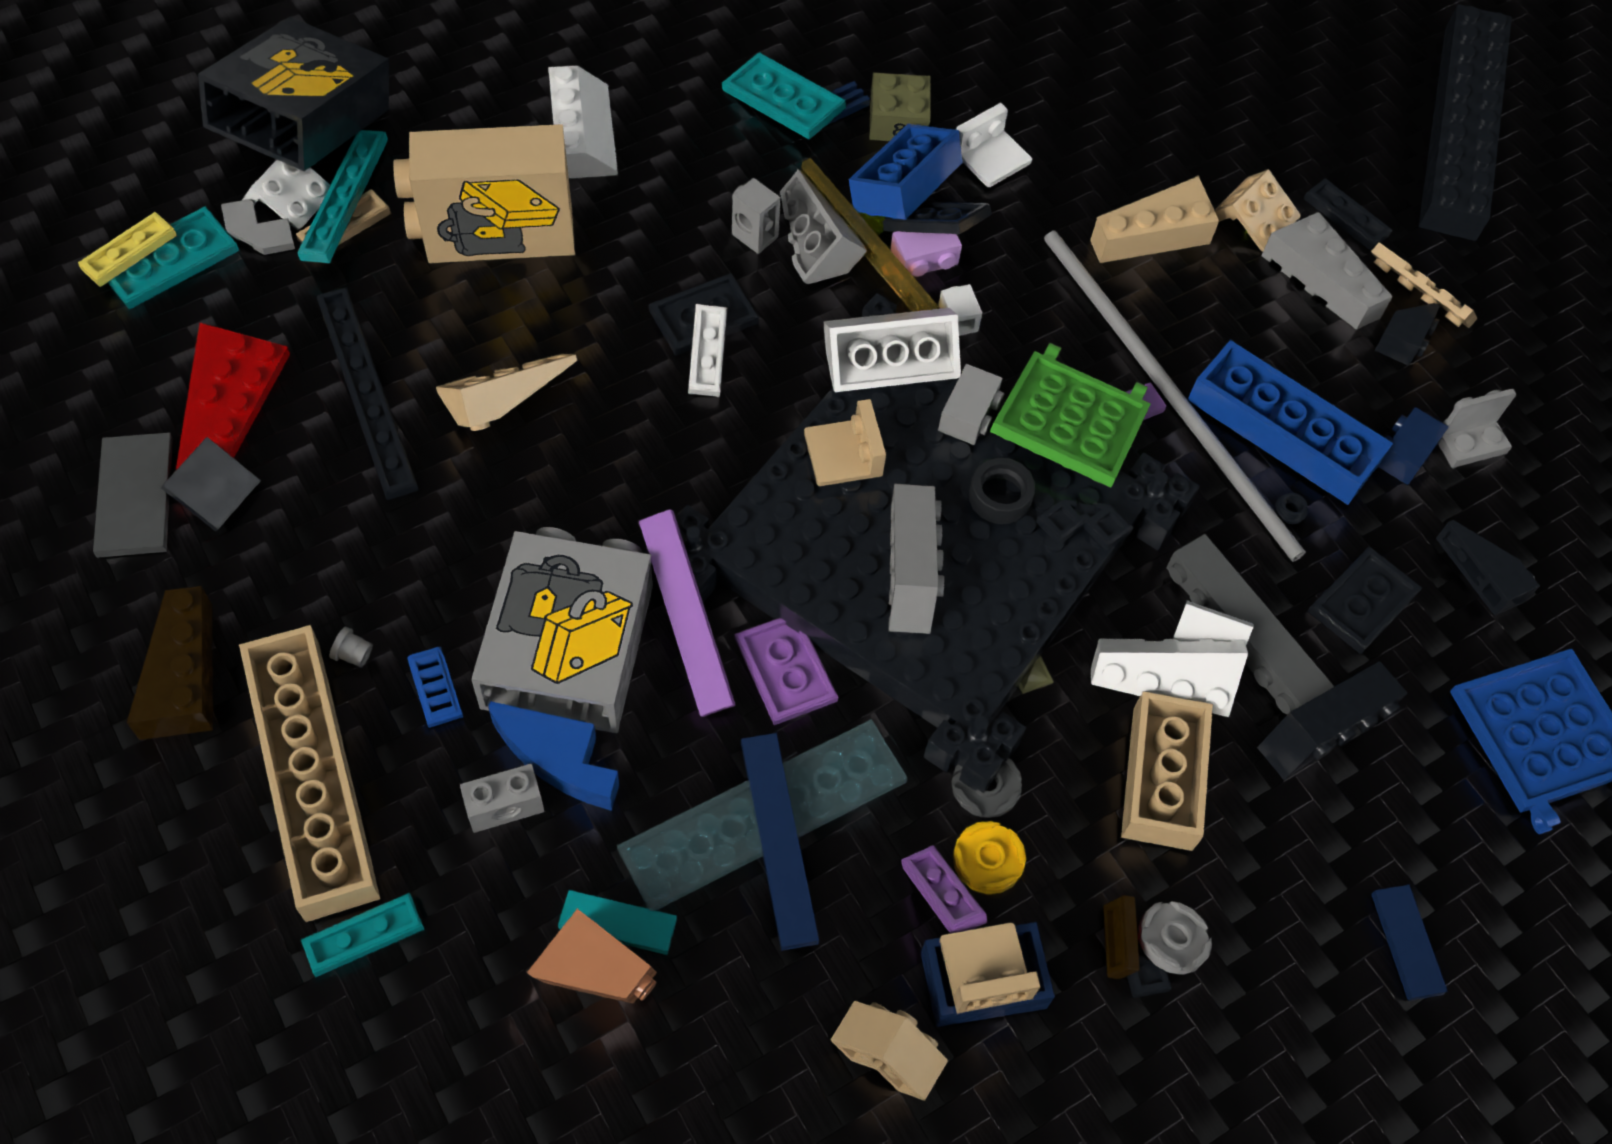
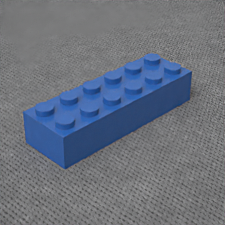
M1231 340L1196 379L1188 398L1189 402L1347 505H1349L1380 465L1393 445L1386 438Z

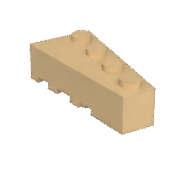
M1199 176L1097 217L1090 241L1100 263L1210 244L1219 219Z

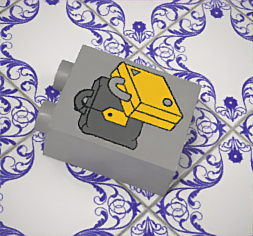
M554 527L540 528L537 530L536 535L515 531L471 679L480 709L489 711L488 706L490 701L592 723L596 730L618 733L653 589L651 554L642 553L639 546L623 539H608L603 542L602 546L576 542L570 533Z

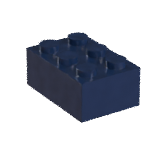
M1036 922L1015 926L1027 973L1036 971L1040 988L1033 999L958 1014L943 958L940 938L925 940L921 951V958L936 1027L1047 1009L1055 996Z

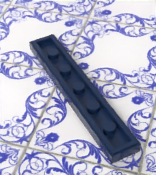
M777 733L742 738L741 746L781 951L819 944V937Z

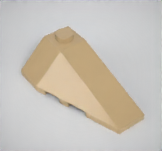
M559 354L522 364L523 370L520 371L518 367L495 370L493 378H490V376L476 378L475 375L437 386L436 389L459 426L470 427L471 431L488 428L490 426L489 421L499 419L575 363L577 358L575 354Z

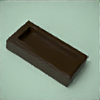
M1126 895L1103 906L1108 978L1121 979L1140 971L1135 897Z

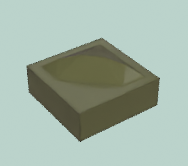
M1041 656L1032 665L1020 683L1019 689L1022 694L1053 683Z

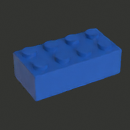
M907 124L849 179L854 212L865 213L868 216H883L906 220L963 163L959 130Z

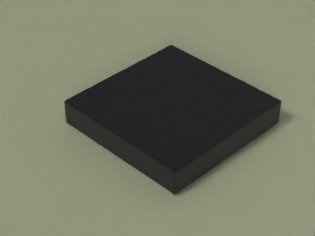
M206 437L162 485L161 489L216 532L261 480L211 439Z

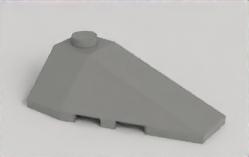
M798 169L780 191L784 217L790 224L791 232L788 234V239L794 246L793 265L802 280L807 284L847 274L867 250L851 227L807 176Z

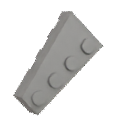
M1319 212L1272 232L1261 255L1267 261L1274 260L1282 266L1281 271L1289 278L1295 276L1306 285L1304 289L1312 296L1322 297L1328 302L1326 306L1356 330L1380 319L1393 297Z
M894 484L890 532L891 584L889 605L892 606L889 617V631L930 634L936 598L943 597L944 576L938 575V571H942L943 550H937V545L940 546L942 541V525H936V521H940L941 501L935 500V486Z

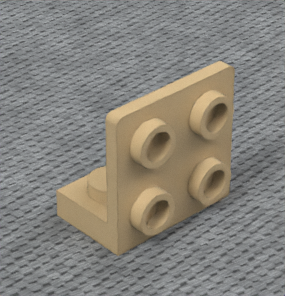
M1269 169L1247 177L1214 210L1219 221L1231 218V220L1238 218L1262 252L1272 232L1295 223L1300 218V213Z
M871 399L857 401L856 415H852L850 421L806 427L804 429V436L818 486L883 476L886 452Z
M1013 923L941 936L940 945L957 1014L1031 1000L1039 990L1040 984L1036 971L1027 973L1016 928Z

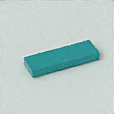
M568 891L558 923L560 930L578 908L623 945L668 955L677 922L676 915L580 892Z
M408 893L301 939L311 970L314 976L318 977L425 929L412 896Z

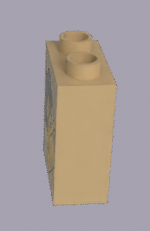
M563 124L409 132V159H394L395 188L398 198H414L412 202H404L406 234L408 239L423 238L428 263L575 255L572 203Z

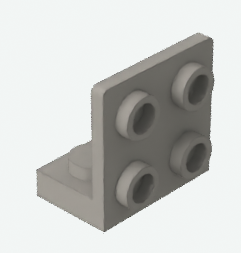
M1514 389L1501 392L1500 390H1494L1485 396L1474 399L1466 397L1454 405V410L1443 422L1449 428L1438 442L1452 468L1508 453L1512 446L1497 420L1516 396Z

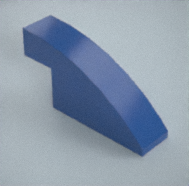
M490 701L488 709L496 730L510 750L524 765L532 763L534 773L563 793L585 803L612 810L619 788L618 771L589 765L596 741L594 724Z

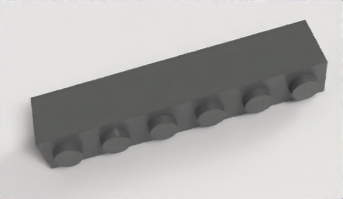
M1206 534L1173 553L1167 569L1173 581L1180 584L1188 593L1192 603L1254 624L1246 645L1248 656L1245 664L1254 673L1258 684L1265 687L1274 697L1278 708L1283 713L1289 714L1291 711L1334 687Z

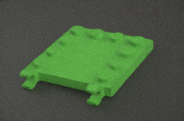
M1049 343L1043 355L1034 351L996 417L990 432L1111 488L1151 404L1142 400L1148 387L1136 382L1131 394H1128L1056 361L1061 347Z

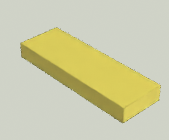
M154 212L79 261L78 264L81 270L101 287L176 237L177 234L169 223Z

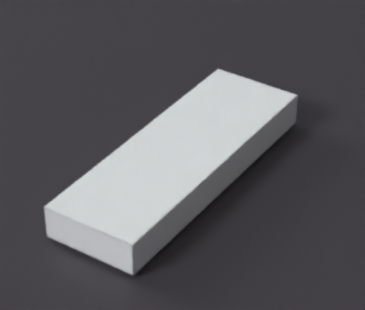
M696 304L688 387L689 394L720 396L727 315L726 307Z

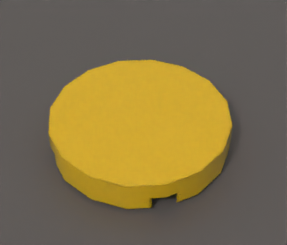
M993 821L977 822L967 827L956 841L952 855L954 869L961 881L972 890L984 894L1002 893L1013 887L1021 877L1026 863L1025 848L1018 835L1010 828L1007 829L1000 826V823Z

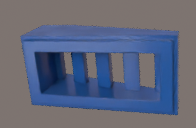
M435 647L408 656L407 659L428 727L431 728L462 718V711L442 648ZM443 675V679L423 685L422 681ZM444 689H447L448 691L446 693L427 698L428 694H432ZM451 701L452 706L431 712V707Z

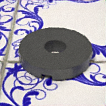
M1010 758L1007 761L1003 760L1000 770L995 777L997 782L996 789L985 791L984 793L978 789L974 791L961 782L959 778L963 767L956 765L951 781L953 793L961 807L971 814L985 818L1002 816L1012 810L1019 800L1022 791V778L1019 769Z

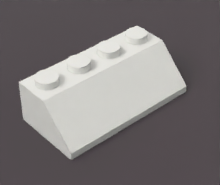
M579 66L548 67L553 125L563 124L569 179L618 175L608 84Z
M950 308L824 321L826 355L834 392L956 379L961 375L958 314Z

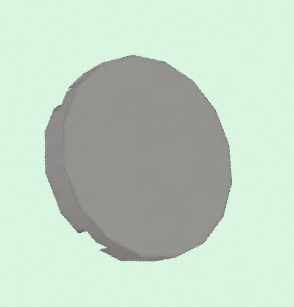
M1171 901L1169 904L1155 903L1141 917L1137 928L1138 940L1145 955L1157 967L1169 973L1183 975L1196 971L1209 958L1212 948L1211 938H1208L1206 932L1208 927L1205 921L1192 908L1180 902Z

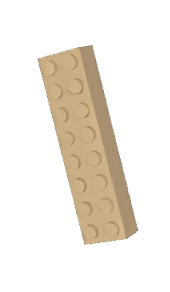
M311 625L240 644L239 647L297 911L305 922H309L381 899L320 645Z

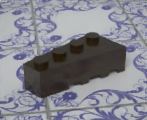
M202 586L165 590L127 720V724L139 740L213 730L212 604Z

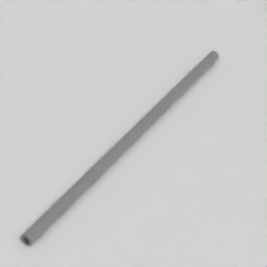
M1057 231L1049 232L1044 238L1047 245L1290 560L1294 562L1300 559L1306 551Z

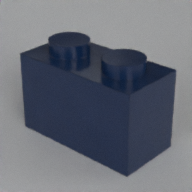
M1417 407L1413 409L1408 417L1402 414L1392 428V431L1396 433L1393 438L1389 435L1385 437L1393 445L1378 467L1409 485L1449 427Z

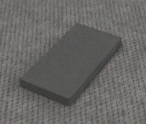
M170 433L102 438L93 553L97 558L167 552L170 495L161 487L171 477L173 438Z

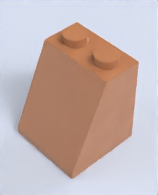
M578 908L527 972L532 977L546 984L634 1003L637 998L643 1001L657 983L653 979L657 972L649 964Z

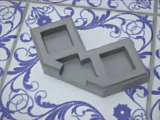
M252 199L221 204L226 231L232 238L244 241L264 255L295 249L288 218L258 223Z

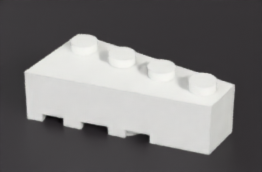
M1099 639L1090 670L1091 684L1141 696L1144 691L1213 704V714L1229 717L1248 651L1242 639H1231V642H1214L1213 639H1199V642L1178 641L1177 639H1164V641Z

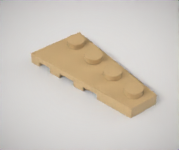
M1380 242L1371 251L1376 258L1373 262L1386 273L1390 269L1400 276L1397 281L1411 291L1415 287L1423 293L1421 299L1425 303L1440 305V307L1447 311L1444 317L1454 325L1460 327L1463 323L1469 328L1476 321L1477 317L1470 307L1465 304L1462 307L1461 303L1445 289L1439 290L1435 287L1436 284L1419 271L1415 272L1411 269L1412 266Z

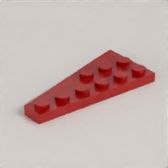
M199 323L176 470L206 437L211 439L231 457H235L290 356L288 346Z

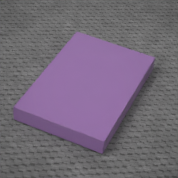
M778 618L734 634V639L774 725L838 701V695L811 639L801 631L798 633L787 626L786 621Z

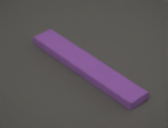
M669 509L640 520L639 524L648 552L651 554V562L700 716L704 717L735 706L674 511Z

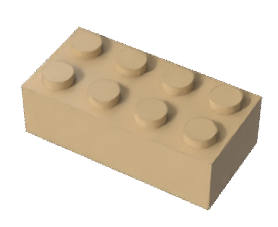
M1142 692L1133 709L1121 838L1193 851L1204 834L1213 704Z

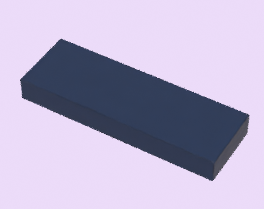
M1410 885L1375 890L1371 896L1408 1001L1439 996L1448 992Z

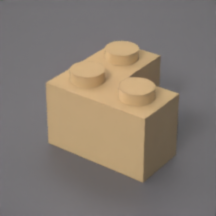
M854 1001L831 1038V1041L851 1061L878 1070L899 1092L924 1101L948 1062L947 1058L937 1049L938 1042L916 1027L918 1022L915 1018L901 1010H898L896 1013L889 1012L885 1007L875 1002H872L871 1005H866Z

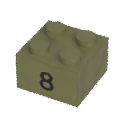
M873 73L870 98V140L890 141L907 124L929 126L930 76Z

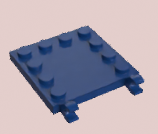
M1572 648L1455 685L1450 691L1519 812L1522 813L1530 810L1533 828L1539 835L1553 829L1552 826L1561 823L1559 816L1549 803L1612 782V711Z

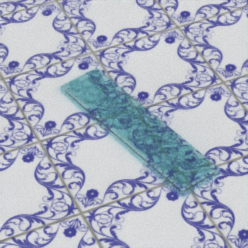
M872 719L783 763L798 838L897 788L907 781L906 774ZM748 781L617 845L618 852L650 911H656L763 856Z

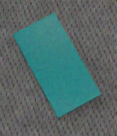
M757 53L722 82L723 91L809 140L846 108V100L761 53Z
M206 206L170 224L175 229L176 237L108 282L129 310L239 251L237 243Z

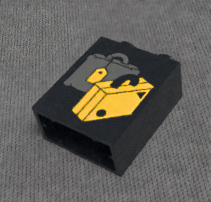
M292 17L285 19L198 73L204 128L302 171L309 169L389 110V58Z

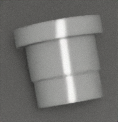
M344 627L337 635L331 647L329 657L335 661L342 659L350 664L362 667L370 656L373 644L353 634L352 629Z

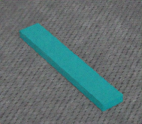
M361 130L355 135L297 252L300 261L330 263L387 144L386 132Z

